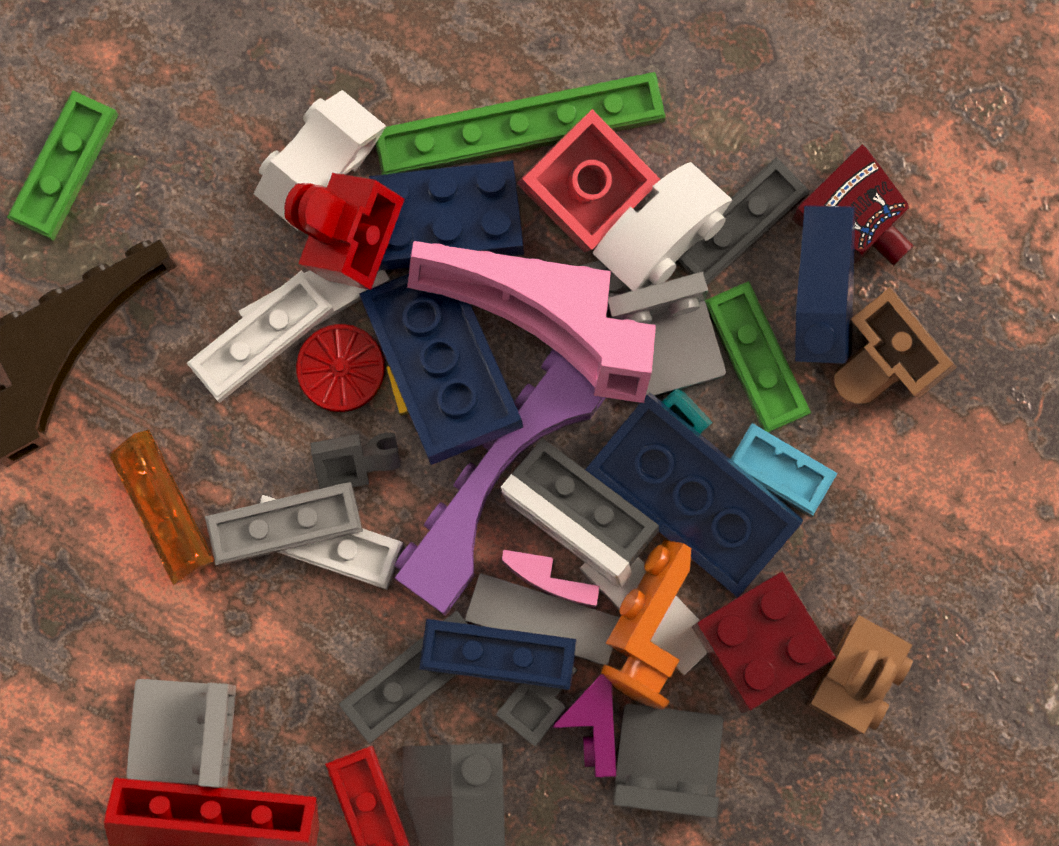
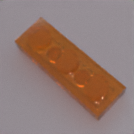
M150 430L134 433L108 455L172 584L175 585L190 579L214 562V559Z

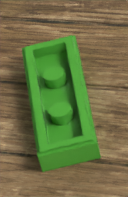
M71 92L7 216L11 222L54 242L118 117L116 110L78 92Z
M745 282L705 300L710 319L761 428L771 433L809 416L811 411L750 282Z

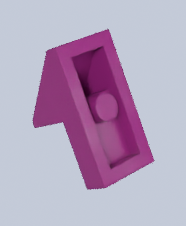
M601 674L552 728L592 727L593 736L583 737L584 767H594L595 777L616 776L612 684L604 674Z

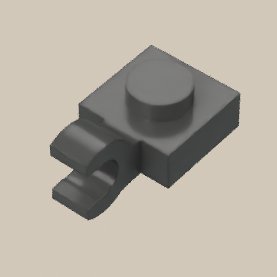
M395 433L379 434L365 445H361L359 434L310 443L311 455L320 489L351 482L353 487L368 485V472L390 471L401 467Z
M573 667L572 677L578 671V669L575 667ZM520 684L496 715L532 745L537 746L567 706L556 698L562 689Z

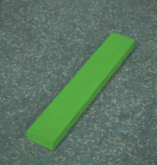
M656 72L385 127L376 142L382 175L438 169L555 145L592 109L614 132L665 122L666 116Z

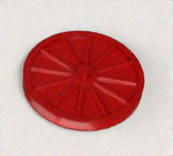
M333 324L314 332L302 345L296 362L297 379L305 395L317 406L333 412H348L367 404L379 391L385 372L384 358L376 341L364 330L348 324Z

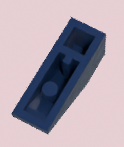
M804 206L796 305V362L846 363L852 353L853 322L851 318H853L855 206Z

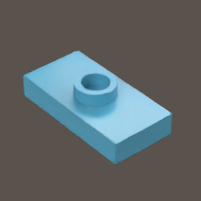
M753 423L731 457L733 462L775 497L809 517L814 515L838 474Z

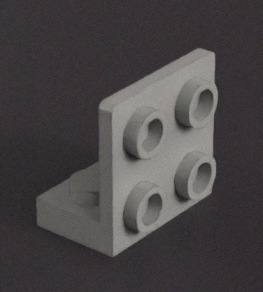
M703 272L608 298L607 318L633 320L638 323L656 325L652 374L646 395L649 392L654 396L673 392L675 389H683L722 378L726 373L705 303L708 288Z
M151 679L136 680L127 778L156 782L197 784L209 787H227L236 686L209 682L207 684Z

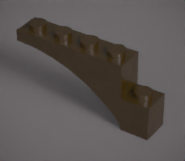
M160 239L154 243L146 240L132 246L125 252L126 258L110 267L108 264L93 267L83 274L82 282L67 290L64 287H60L47 292L38 300L40 305L25 313L15 311L0 318V363L12 383V386L8 388L5 385H0V464L8 467L51 444L46 436L50 419L62 388L82 353L98 331L125 303L148 284L177 267L168 249Z

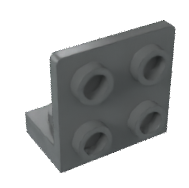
M626 704L623 709L612 804L717 818L719 797H715L723 717L714 714L666 708L659 710L643 705Z

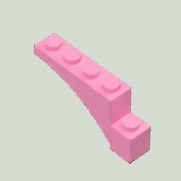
M413 242L407 288L444 295L503 317L535 335L560 353L595 387L594 396L644 403L652 374L656 325L638 323L633 320L606 318L611 271L592 269L587 266L547 262L540 259L501 255L489 251L449 247L436 243Z

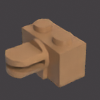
M889 287L851 318L852 322L869 342L853 354L846 363H842L838 367L834 380L838 393L844 399L862 405L872 402L899 380L904 383L913 396L920 398L954 371L957 366L899 296Z
M860 615L852 618L833 652L836 659L827 663L805 705L857 735L865 734L868 727L876 730L889 707V704L883 701V699L890 690L891 684L900 686L911 668L913 660L908 658L907 654L912 644Z

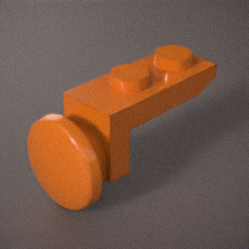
M663 540L662 544L655 547L647 557L644 565L646 572L638 587L631 590L624 598L620 606L621 617L605 643L628 657L624 666L619 671L608 665H603L601 674H604L615 689L643 705L659 710L665 709L670 703L659 693L667 678L671 677L680 660L650 641L688 575L691 560V548L684 543Z

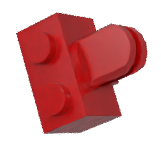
M332 173L327 188L312 183L296 184L286 197L284 215L285 219L292 226L309 235L298 264L330 282L371 290L405 199L374 179Z

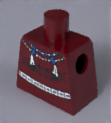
M863 144L796 209L792 218L797 225L803 228L805 205L855 206L854 263H858L874 247L894 267L914 247L894 227L904 217L910 207Z

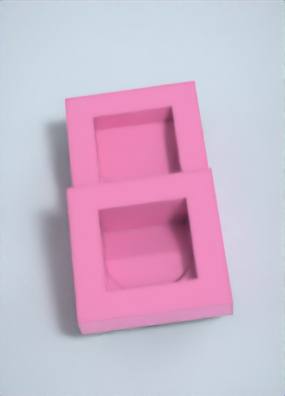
M503 550V565L527 584L545 594L589 608H596L600 586L550 578L553 558Z

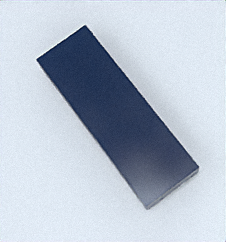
M426 619L419 669L570 690L577 639Z

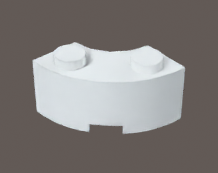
M343 90L326 101L322 98L316 100L303 117L305 125L295 138L281 152L277 150L272 152L259 168L262 178L254 195L286 222H288L284 215L286 197L296 184L312 183L327 188L332 173L346 175L351 170L356 172L386 127V125Z
M691 162L687 163L653 185V193L642 209L635 211L630 207L611 227L592 254L632 291L653 284L663 283L675 271V262L688 249L700 240L704 239L707 241L718 233L726 221V218L722 215L732 202V199Z

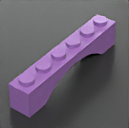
M554 349L541 366L547 373L536 388L530 383L527 384L514 402L521 416L524 428L483 444V447L488 450L487 454L478 466L470 462L461 472L453 485L459 490L448 506L440 502L424 524L430 531L419 546L411 542L394 564L400 570L395 579L444 616L448 614L475 577L474 546L477 525L485 502L501 474L519 454L542 437L565 426L590 420L606 399V397L594 396L595 387Z

